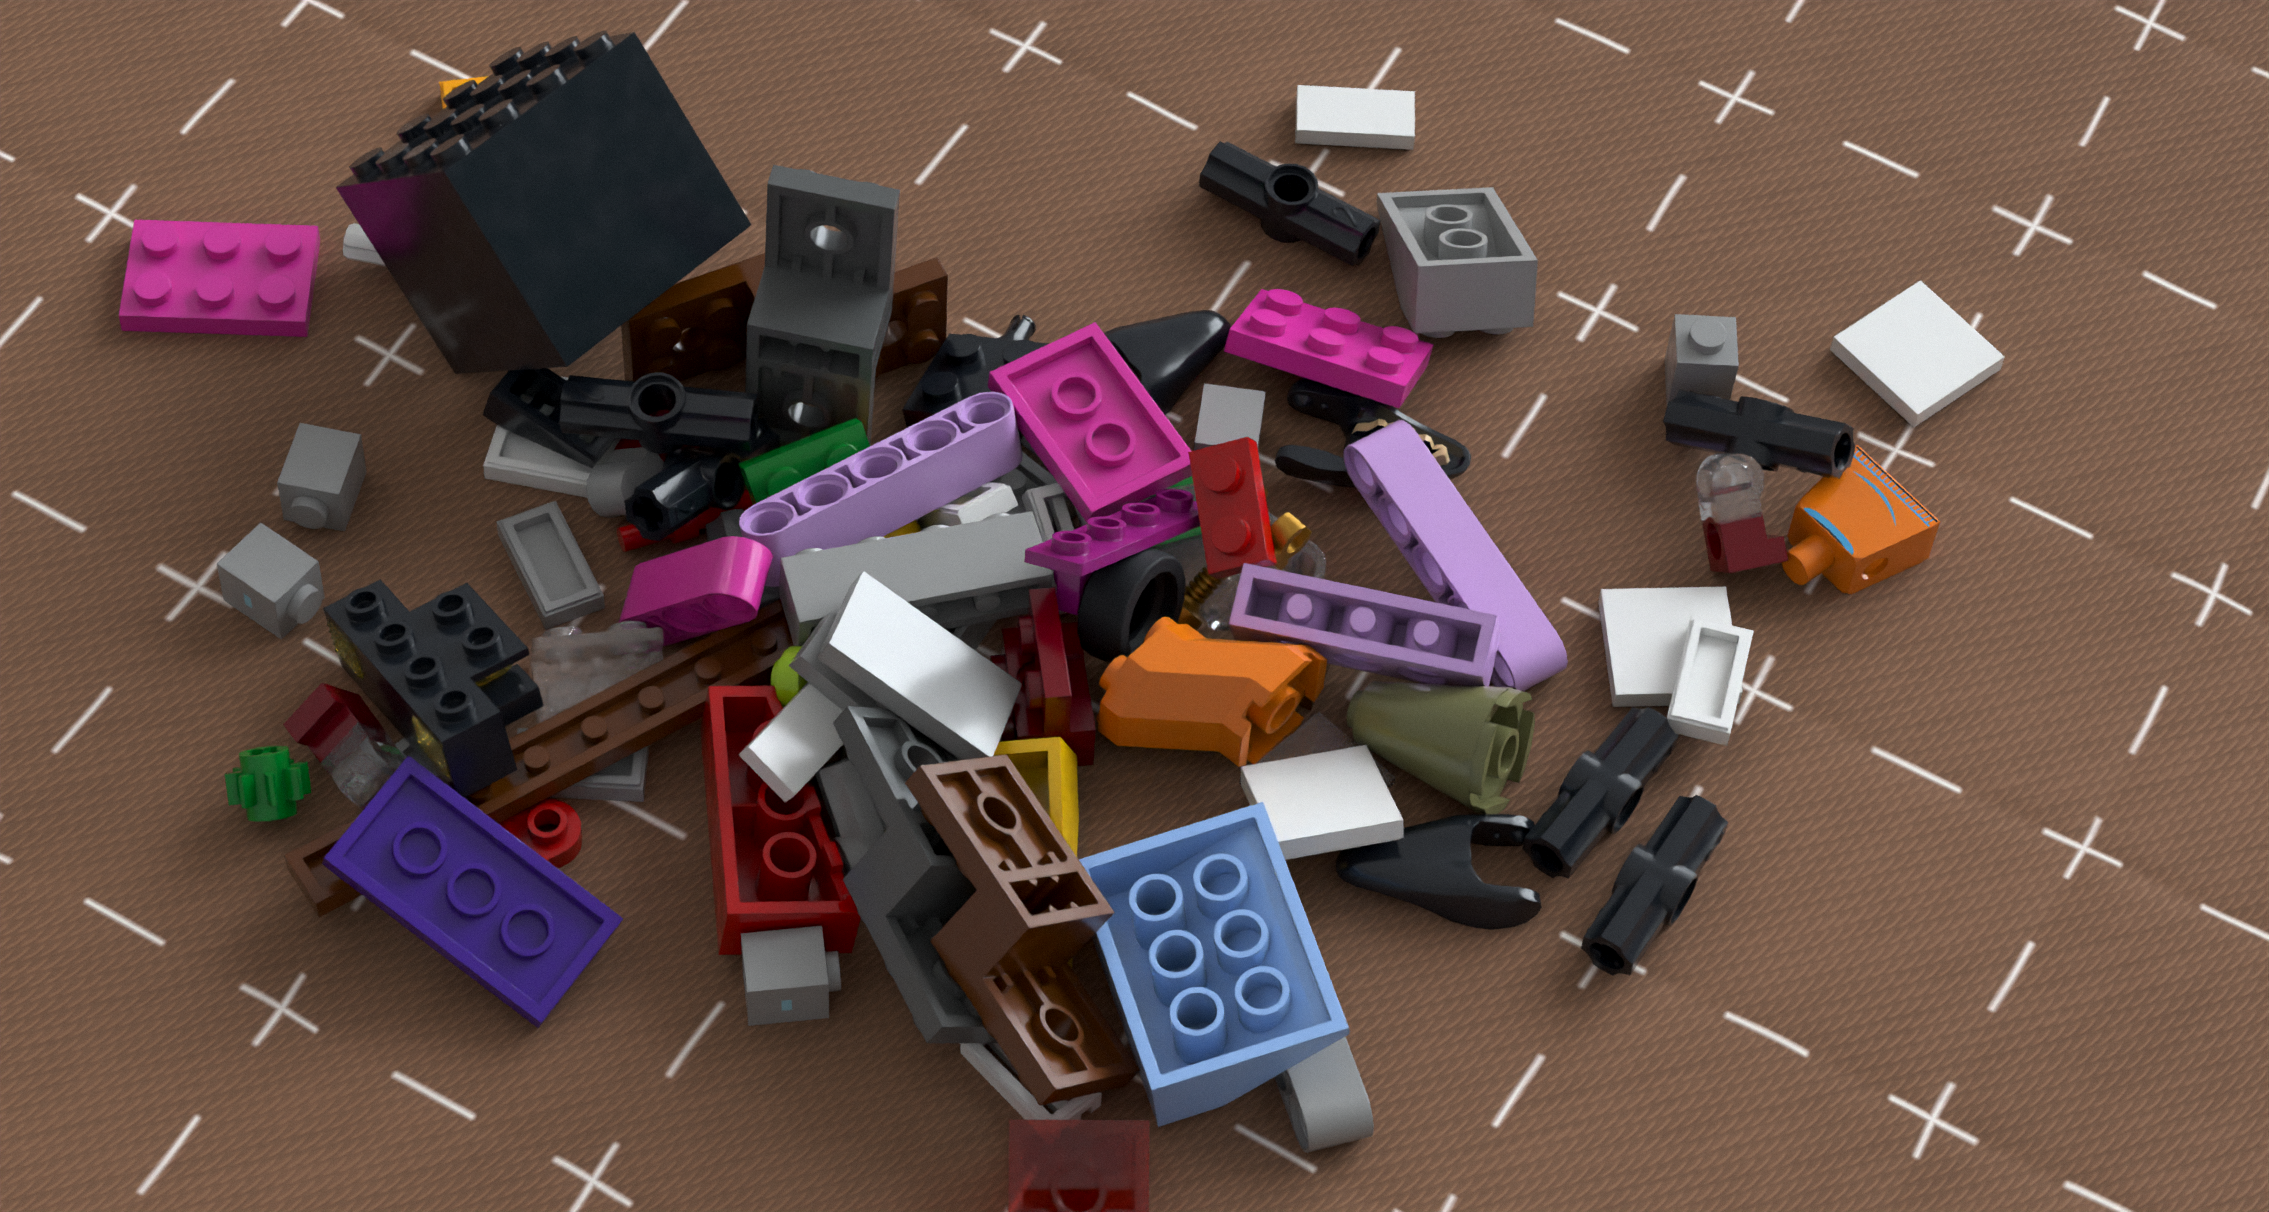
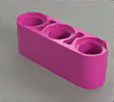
M728 536L640 563L634 568L618 623V629L623 635L635 642L649 646H666L749 622L757 616L773 555L768 548L754 540Z

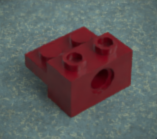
M1055 587L1029 589L1028 616H1018L1016 628L1002 629L1001 655H990L992 663L1022 683L1001 735L1000 742L1061 737L1077 755V766L1094 765L1096 727L1087 682L1084 651L1077 633L1078 622H1060Z

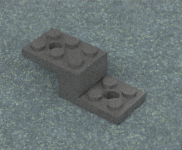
M773 165L767 183L765 267L747 323L745 393L758 394L760 403L759 417L764 418L767 426L779 435L781 447L854 418L862 422L871 446L875 372L892 312L900 190L883 187L872 182H858L818 174L806 169H793ZM824 225L833 226L840 231L829 230ZM803 403H809V404H812V405H814V406H816V407H811V406L805 405V404H803Z
M847 706L833 722V725L847 750L849 760L856 767L874 801L876 812L883 819L888 829L844 877L843 881L857 907L860 918L866 924L884 959L887 971L897 984L913 1016V1021L922 1033L926 1043H998L986 1031L982 1018L960 985L950 977L944 961L931 943L932 938L977 890L972 882L961 873L956 864V858L935 827L924 818L919 803L905 784L921 765L959 761L960 759L889 709Z

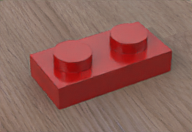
M1247 436L1188 452L1208 575L1220 579L1240 574L1244 563L1262 567L1276 565L1277 561L1257 442Z

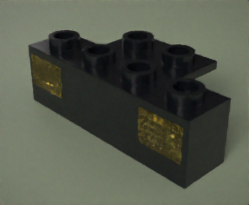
M380 579L366 587L352 591L346 597L323 608L329 633H331V639H333V645L335 646V652L338 654L343 669L444 783L465 798L517 771L505 726L543 707L542 696L539 686L518 664L513 665L515 662L530 655L528 647L468 583L451 591L441 593L435 599L409 611Z

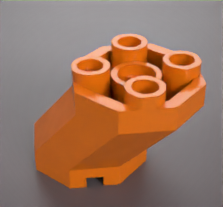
M1162 617L1150 628L1143 644L1128 657L1120 655L1115 658L1101 676L1099 685L1106 693L1100 701L1097 715L1098 731L1117 746L1220 752L1238 767L1246 766L1247 760L1252 764L1263 763L1297 731L1304 720V717L1295 711L1302 698L1306 696L1313 703L1318 698L1324 688L1328 659L1308 644L1207 639L1188 624H1177L1169 617Z

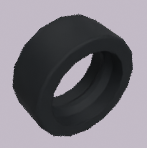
M1150 547L1093 571L1084 589L1078 611L1077 633L1082 649L1095 658L1111 663L1120 655L1128 657L1143 644L1146 634L1160 618L1169 617L1178 623L1185 596L1186 579L1182 564L1173 555Z

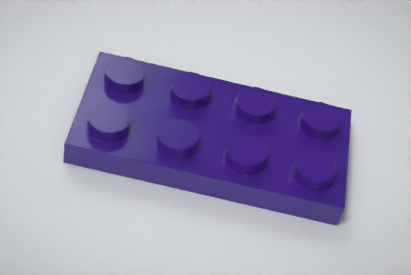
M409 755L332 847L322 863L323 866L537 1028L542 1025L623 920L621 916Z

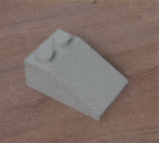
M1493 187L1377 193L1378 213L1400 307L1414 333H1421L1433 338H1443L1451 336L1455 331L1481 330L1489 334H1506L1511 332L1513 328L1533 327L1538 260Z

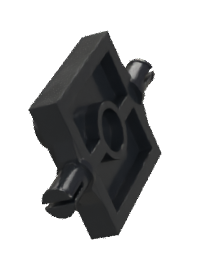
M1020 315L1014 316L1004 335L999 338L949 333L902 409L906 427L908 428L970 396L991 392L987 386L989 372L1048 345L1049 343L1029 340L1036 331V326L1032 319L1025 315L1022 316V319H1020ZM1018 429L1019 437H1020V441H1021L1022 438H1023V434H1022V433L1020 432V430Z

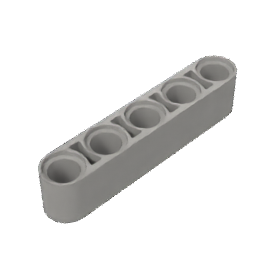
M1346 1037L1274 1077L1296 1138L1304 1152L1308 1153L1373 1135L1374 1123L1370 1102Z

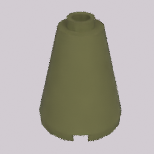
M1373 681L1368 684L1364 691L1359 690L1353 695L1348 707L1346 721L1347 726L1352 728L1353 738L1357 744L1361 746L1367 745L1369 751L1476 813L1499 814L1511 800L1500 796L1507 780L1519 783L1525 771L1532 746L1535 712L1523 709V703L1532 700L1530 693L1513 687Z

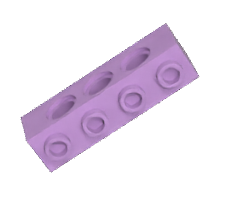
M1247 563L1243 564L1229 620V627L1234 640L1308 644L1327 658L1328 664L1426 684L1489 686L1501 637L1498 617L1494 614Z

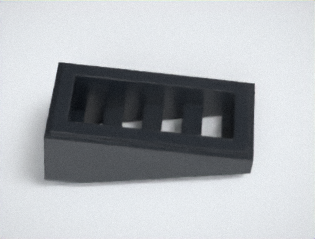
M548 368L508 371L490 392L483 416L510 432L593 469L617 438L595 436L588 443L580 438L581 434L562 433L559 422L561 412L560 399L564 381L567 380ZM523 394L533 398L529 404L521 399ZM545 404L555 408L549 416L540 412Z

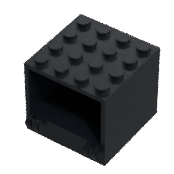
M604 30L588 37L580 42L577 36H573L554 47H551L547 41L531 48L525 53L521 47L509 50L490 63L489 67L493 74L477 84L475 80H471L449 92L443 98L447 107L431 118L426 113L402 126L396 132L400 141L385 152L381 147L373 149L355 160L349 166L353 175L336 187L455 374L568 367L752 225L635 32L609 36L607 31Z

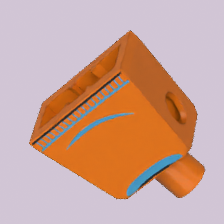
M1856 445L1851 466L1846 468L1841 478L1822 477L1796 505L1787 535L1793 547L1787 551L1788 561L1781 562L1787 576L1798 585H1805L1822 573L1842 593L1852 595L1928 559L1940 521L1860 446Z

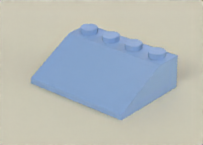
M1263 802L1079 859L1115 912L1092 936L1135 1062L1140 1069L1139 1073L1158 1127L1222 1107L1350 1034L1347 1021Z

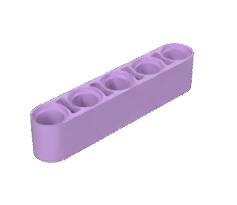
M983 392L970 396L745 510L739 521L742 537L764 545L773 555L765 586H779L780 559L782 557L793 556L809 548L825 550L857 544L869 537H883L1018 467L1022 461L1023 452L1013 402L1009 396L998 392Z
M1398 420L1348 445L1344 449V463L1352 482L1435 602L1497 615L1501 637L1490 679L1494 687H1513L1520 691H1525L1567 667L1566 650L1558 633L1410 424L1404 420Z

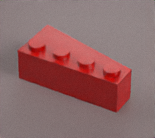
M708 686L700 731L719 955H742L741 933L822 926L825 952L852 953L861 918L843 881V861L835 841L830 842L820 816L821 805L814 786L809 787L807 782L795 796L785 803L739 756L745 747L783 709L781 702L777 698L774 686Z

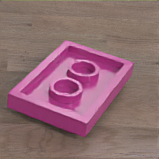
M134 220L119 310L122 331L308 337L320 247L318 226Z
M1261 289L1229 329L1224 352L1400 408L1427 368L1433 344L1418 340V336L1414 332L1402 327L1388 326L1381 328L1362 322L1357 314L1343 308H1328L1325 310L1304 303L1299 295L1283 289L1266 291Z
M1096 322L989 372L988 388L991 392L1002 393L1009 396L1012 400L1018 429L1086 522L1093 517H1106L1121 511L1124 504L1138 503L1156 494L1158 490L1166 489L1192 476L1188 454L1191 451Z

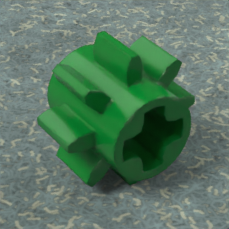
M265 746L242 751L239 753L240 767L232 768L233 772L224 774L228 805L241 804L242 808H246L247 820L272 821L291 817L297 814L296 800L304 799L303 795L312 793L308 762L294 763V759H290L289 747Z

